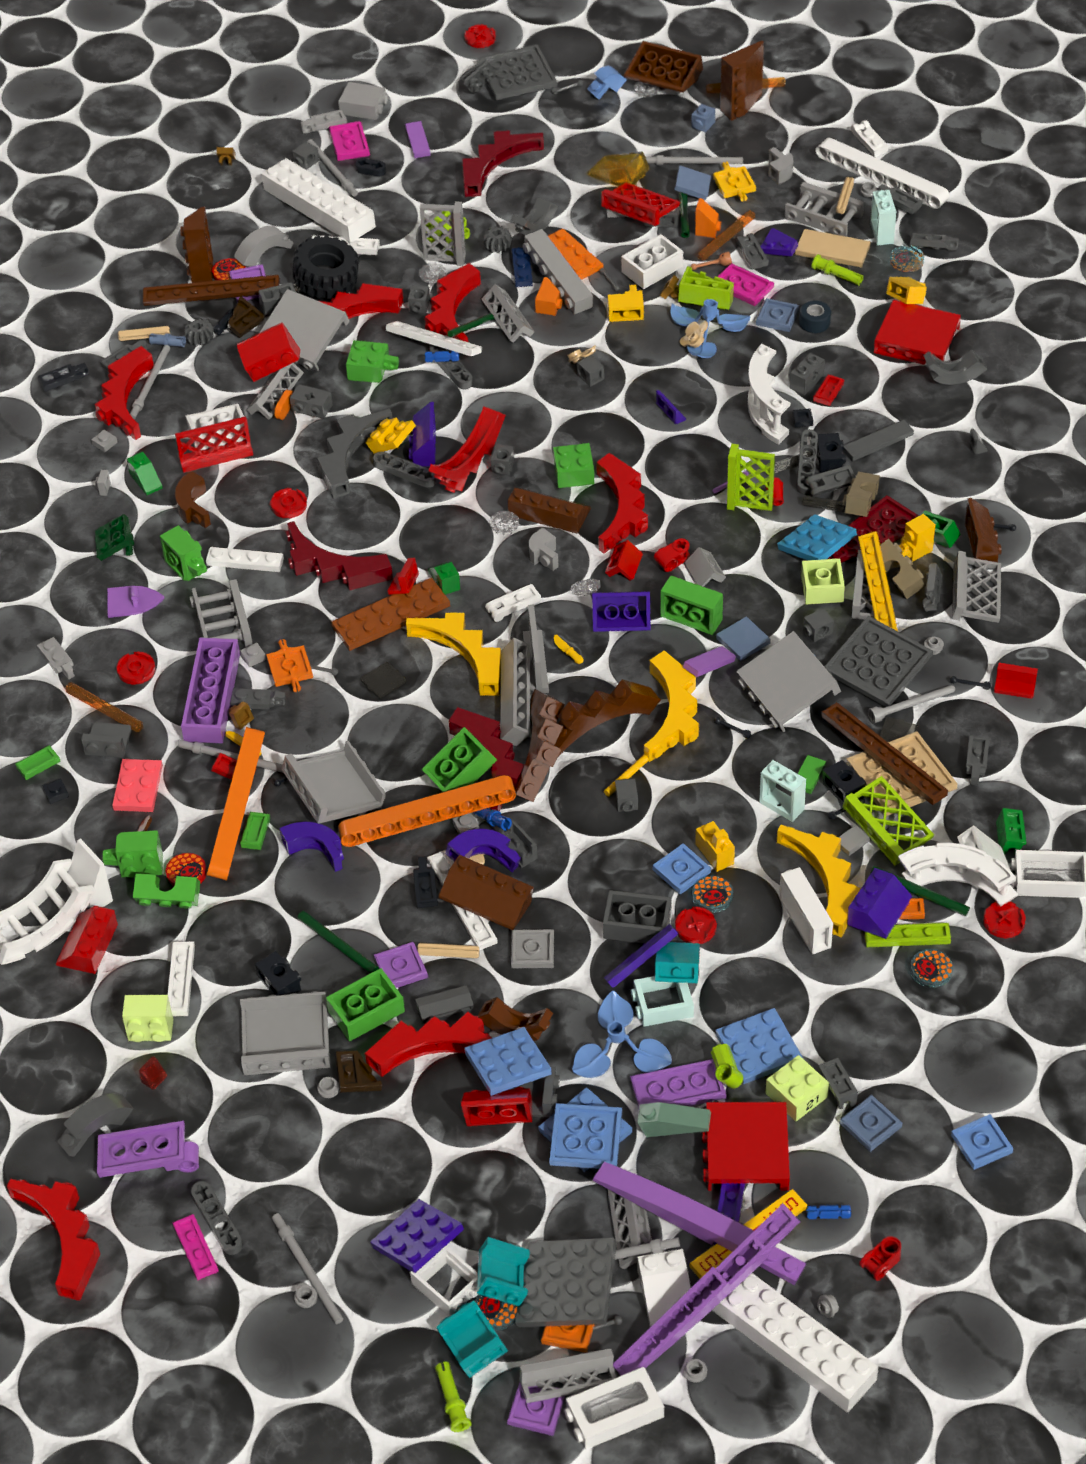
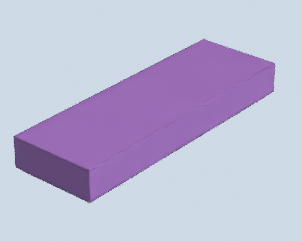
M421 121L406 123L405 128L414 158L431 156Z
M720 646L684 661L683 667L694 676L699 677L734 662L736 656L723 646Z

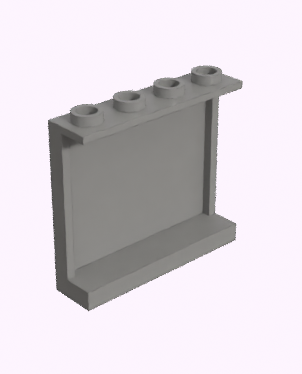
M287 289L260 333L283 322L301 349L300 359L294 362V364L298 363L308 370L319 371L317 362L340 325L347 326L349 319L345 311Z
M794 631L736 671L740 678L737 680L740 686L750 691L748 695L753 702H759L760 705L758 707L764 715L768 714L772 725L775 728L779 727L782 732L786 731L783 724L831 691L835 696L841 692L837 681Z
M349 741L345 742L344 750L299 761L295 759L293 754H288L284 757L282 771L318 824L382 808L385 791L380 787L375 776L371 774L366 763L362 761L357 754V750L353 748Z
M314 991L303 994L292 993L290 995H271L268 997L240 999L243 1055L241 1056V1064L244 1075L330 1068L328 1011L325 992Z

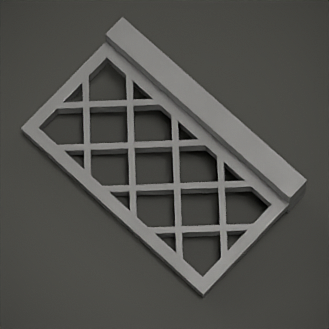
M455 201V205L420 204L424 260L457 262V266H464L466 251L462 202ZM424 210H431L434 214L428 216L424 213ZM451 211V215L446 217L441 212ZM436 216H438V217H440L443 221H442L441 223H437V222H436L435 220H433V219H434ZM430 222L435 227L430 230L425 225ZM446 223L452 227L448 231L442 227ZM439 229L444 234L439 237L434 232ZM432 236L436 241L431 243L427 238ZM448 236L453 241L448 244L443 239ZM441 243L445 247L440 250L435 245ZM433 249L437 254L428 255V251ZM450 250L454 253V256L446 255L444 252Z
M958 551L953 567L952 619L960 620L961 616L999 623L1001 563L966 557V552ZM968 564L975 565L977 569L973 571L968 567ZM987 568L996 569V572L991 574ZM982 572L986 578L981 579L977 573ZM972 577L977 583L972 585L967 579ZM991 580L996 586L991 588L986 582ZM982 586L986 592L981 593L977 587ZM972 591L977 597L972 599L967 593ZM990 594L995 600L990 602L986 596ZM981 599L986 605L980 607L976 602ZM972 605L977 611H968L966 608ZM990 608L995 615H990L985 610Z
M534 604L528 605L530 631H523V640L525 643L530 644V694L533 693L534 689L543 693H549L542 630H537Z

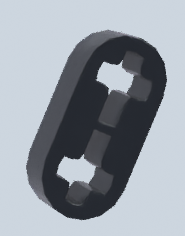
M360 158L355 162L356 171L360 174L380 177L386 173V165L382 161Z

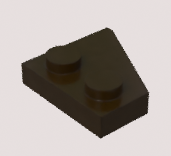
M241 296L228 322V329L241 338L263 322L265 316Z
M336 1051L335 1058L340 1093L382 1091V1082L380 1080L377 1081L372 1074V1069L363 1061V1057L358 1051Z

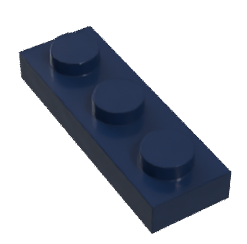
M522 247L512 248L515 286H533L530 255Z

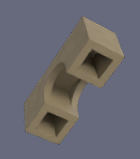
M858 472L856 478H852L851 486L848 487L847 495L845 494L843 499V505L846 506L845 513L867 517L871 509V501L875 500L878 493L880 475Z
M887 539L880 545L886 572L892 568H900V572L892 580L906 599L925 586L922 580L924 578L923 574L918 568L916 570L913 569L912 561L907 555L903 557L901 554L902 549L896 542L893 544Z

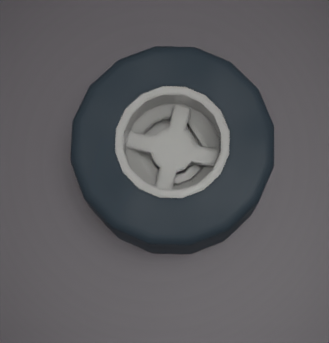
M816 300L804 303L800 308L799 314L801 328L809 333L826 331L831 323L830 307L826 303Z

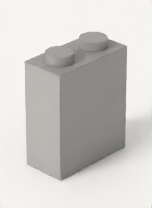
M348 82L338 101L339 110H342L344 115L377 120L379 114H382L384 104H387L388 95L386 94L385 87Z

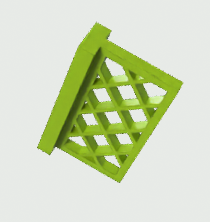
M731 444L728 455L727 510H734L735 506L772 511L775 454L739 449V444ZM741 456L749 457L751 461L746 463ZM760 460H770V463L764 465ZM757 464L760 469L754 470L751 465ZM747 469L751 474L746 476L741 471ZM765 471L769 476L764 478L760 473ZM756 477L760 482L755 484L750 479ZM746 482L750 487L745 489L741 484ZM765 485L768 490L764 492L759 487ZM755 490L759 495L754 497L750 492ZM745 495L750 500L744 501L740 500V498ZM764 498L769 503H761L759 500Z
M882 776L855 794L851 793L845 797L842 807L894 866L900 863L899 855L922 846L934 837L933 832ZM881 784L886 789L885 794L874 793V787ZM868 796L870 797V804H863L858 798ZM873 797L885 799L884 807L873 805ZM888 800L896 801L899 804V808L887 807ZM872 810L883 811V819L874 818ZM886 812L898 814L897 821L886 820ZM901 814L909 815L912 819V824L900 822ZM885 825L897 826L896 834L888 833L885 830ZM900 827L910 828L911 836L899 835ZM914 829L922 830L926 836L923 838L913 837ZM898 840L910 841V847L903 850L898 845Z

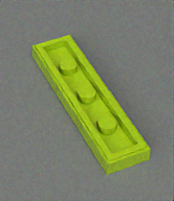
M949 923L895 925L886 939L864 931L866 947L951 944Z

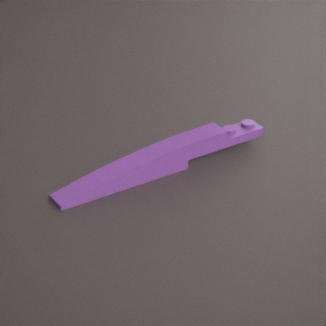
M607 1162L602 1164L593 1178L594 1182L710 1245H713L715 1242L733 1252L754 1232V1230L701 1203ZM774 1247L768 1253L769 1257L759 1266L795 1285L806 1263Z
M784 1204L777 1208L717 1268L712 1267L613 1363V1367L621 1376L639 1368L648 1367L769 1257L768 1253L800 1223L798 1218Z

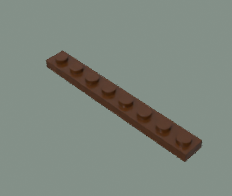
M278 274L143 288V304L148 306L259 295V290L279 286L280 277Z
M836 702L822 711V718L930 804L934 805L948 795V789Z

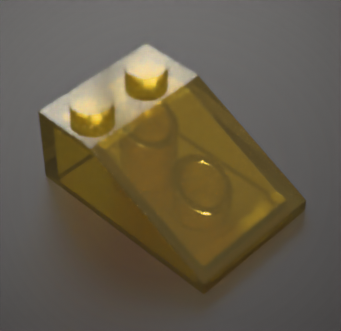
M642 151L606 155L587 173L589 176L619 187L626 182L636 185V182L645 176L650 167Z

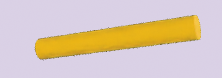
M643 755L616 780L629 779L649 761V758ZM615 781L604 790L606 796L609 797L615 792Z

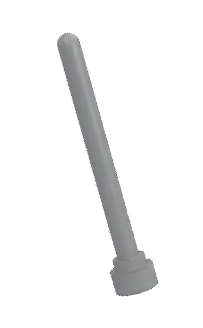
M950 685L885 708L877 706L869 708V719L873 724L880 722L886 715L955 692V687Z

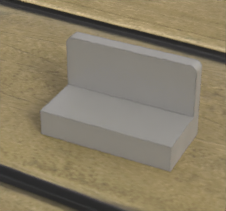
M698 547L685 561V565L695 582L702 587L711 579L722 583L726 578L712 553Z

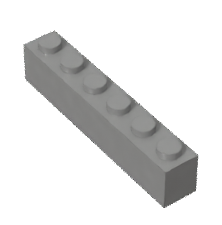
M540 229L525 235L524 251L531 256L533 263L537 264L540 268L541 274L549 278L560 291V298L562 297L565 301L566 307L571 309L574 314L592 308V293L544 230Z
M513 638L501 650L500 739L511 742L517 747L530 735V644Z

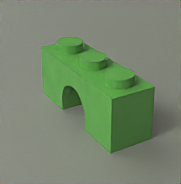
M135 874L133 899L139 905L151 906V903H158L161 907H171V904L185 909L198 906L200 881L197 877L176 876L175 886L170 891L163 892L160 891V879L157 875Z

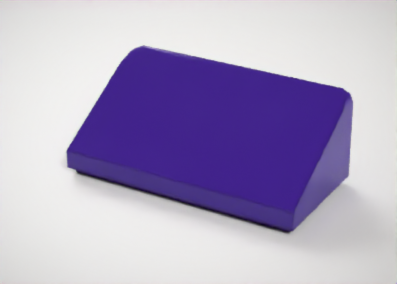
M657 390L656 404L674 424L685 421L686 418L660 390Z

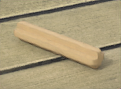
M845 178L836 206L838 214H844L854 185L853 178Z
M169 326L123 330L118 332L119 341L148 339L151 333L161 335L170 333Z
M419 943L417 948L419 955L479 958L480 955L479 946Z

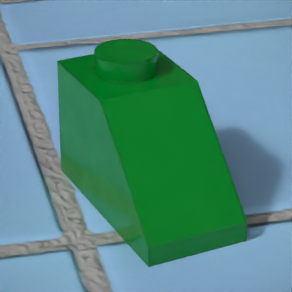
M144 452L127 458L129 473L146 496L163 488L151 461Z
M924 511L922 514L935 524L934 542L951 548L961 535L954 520Z
M445 562L428 568L433 580L445 595L460 590L459 573L452 562Z

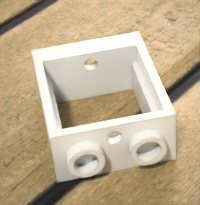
M447 1246L416 1273L410 1272L411 1283L448 1316L458 1312L462 1305L466 1304L472 1297L475 1298L479 1295L477 1294L478 1273ZM446 1263L469 1282L449 1302L426 1282Z

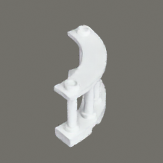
M761 344L754 352L749 365L748 411L754 425L762 430V434L779 445L789 435V429L781 425V415L790 407L791 403L784 400L773 390L772 385L775 383V377L767 373L768 365L776 354V350ZM769 410L774 412V417L771 415Z
M936 843L937 845L914 848L898 856L900 862L907 870L902 873L903 877L920 886L939 881L967 883L985 891L996 900L1000 907L1018 896V893L1010 885L1017 881L1010 869L998 859H994L987 855L985 851L975 847L956 843Z
M71 859L53 861L43 880L32 892L13 906L0 911V929L12 925L21 937L18 940L8 942L0 932V946L2 947L0 951L1 965L26 958L24 954L34 949L37 952L48 946L76 922L74 918L80 910L84 912L96 890L92 885L81 887L77 885L68 873L72 863ZM62 880L72 891L66 903L55 890ZM49 896L60 909L50 921L38 907ZM30 912L34 914L42 925L41 928L31 934L19 922V919L25 917Z

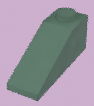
M663 1102L640 1104L637 1124L646 1137L709 1131L711 1111Z

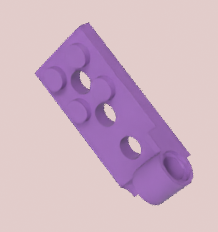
M184 1121L98 1135L97 1174L99 1177L165 1167L166 1171L178 1169L181 1172H193L199 1168V1146L194 1142H185ZM168 1142L165 1148L158 1149L161 1143ZM147 1146L143 1152H137L139 1147ZM125 1149L124 1154L115 1156L119 1150Z

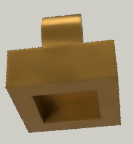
M217 147L216 154L220 165H223V161L228 159V164L231 166L232 159L235 160L236 157L233 147Z
M673 275L665 284L660 296L666 299L670 295L673 299H677L679 297V285H677L679 278Z
M241 702L238 706L233 705L228 709L235 728L239 730L254 719L246 702Z

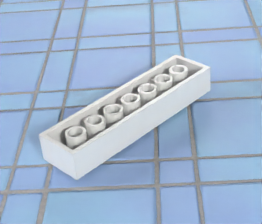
M287 158L261 173L265 191L340 237L345 238L350 243L376 227L372 209Z
M753 1273L712 1309L713 1312L847 1413L877 1380V1365Z

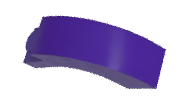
M297 822L279 828L281 841L289 855L304 849H316L326 855L335 872L343 869L342 860H344L341 840L329 827L315 822Z
M472 829L459 834L448 843L445 852L454 862L459 855L468 859L477 854L490 855L511 872L518 867L521 859L515 850L508 847L511 841L508 837L489 829Z

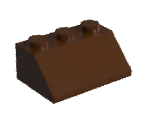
M967 498L964 525L973 558L998 563V556L1001 555L1002 550L1001 544L997 543V530L993 529L994 519L990 517L989 510L972 498Z

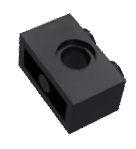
M839 433L818 434L817 456L820 473L841 468L843 464H846V455L842 453L844 451L843 440H840Z
M843 760L822 770L824 786L842 804L847 795L855 794L867 786L866 781L859 777L854 769Z
M277 951L255 963L257 976L273 995H290L301 991V976L296 970L293 971L290 968L288 960L284 956L281 957Z

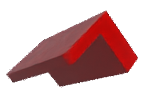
M629 540L616 545L605 573L611 577L621 572L628 580H633L643 553Z
M408 558L401 572L396 574L388 589L389 595L410 593L419 575L415 558Z
M998 663L994 693L1032 699L1038 669Z

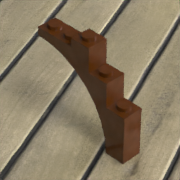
M622 679L611 694L595 690L585 705L569 701L558 715L560 719L558 724L563 726L555 743L561 749L558 757L576 739L599 724L627 714L641 713L650 715L661 699L651 687Z
M534 689L530 698V712L533 725L530 748L523 772L515 789L516 795L531 802H534L550 766H554L561 751L555 743L563 726L557 723L558 715L565 705L537 689Z

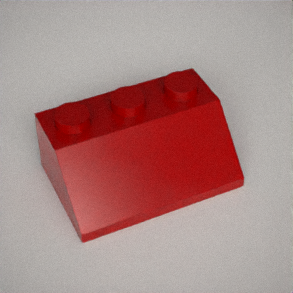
M283 322L237 344L243 366L253 382L300 359L301 349Z
M93 906L78 914L76 922L56 961V966L96 974L118 926L115 911L113 909Z
M517 1087L492 1096L488 1091L473 1090L471 1092H464L461 1107L467 1126L533 1122L530 1088Z

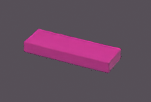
M194 1214L173 1222V1227L197 1281L219 1272Z

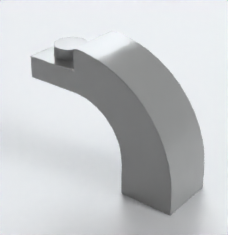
M264 226L253 231L242 241L234 257L245 266H256L262 254L269 248L280 246L291 249L293 242L287 234L281 232L277 227Z

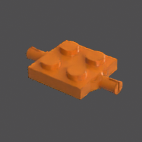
M282 639L283 644L279 640L280 650L266 654L275 687L292 684L293 691L297 692L298 689L299 692L301 690L299 682L313 678V672L304 645L288 647L285 639Z

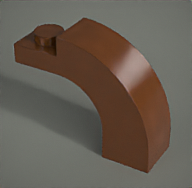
M192 470L182 477L176 486L175 499L177 510L185 523L188 524L193 520L196 524L207 528L211 525L209 511L195 503L196 499L206 492L205 480Z
M495 997L485 1001L478 1014V1018L483 1021L485 1026L500 1035L525 1027L533 1041L539 1040L542 1032L549 1027L553 1013L548 1008L531 1014L522 1013L512 1009L501 999Z

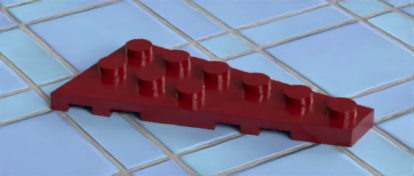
M886 495L871 507L867 517L860 516L848 525L856 528L857 535L827 559H840L842 563L857 557L858 550H861L858 536L875 531L878 533L880 545L887 539L891 542L897 541L905 536L906 523L919 515Z

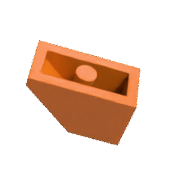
M699 198L696 206L695 235L716 238L717 231L720 232L721 230L719 214L707 202Z
M544 277L535 298L536 313L556 316L558 309L562 307L560 291L549 278Z

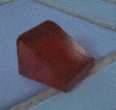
M154 1056L139 1069L141 1082L152 1090L167 1077L165 1070Z

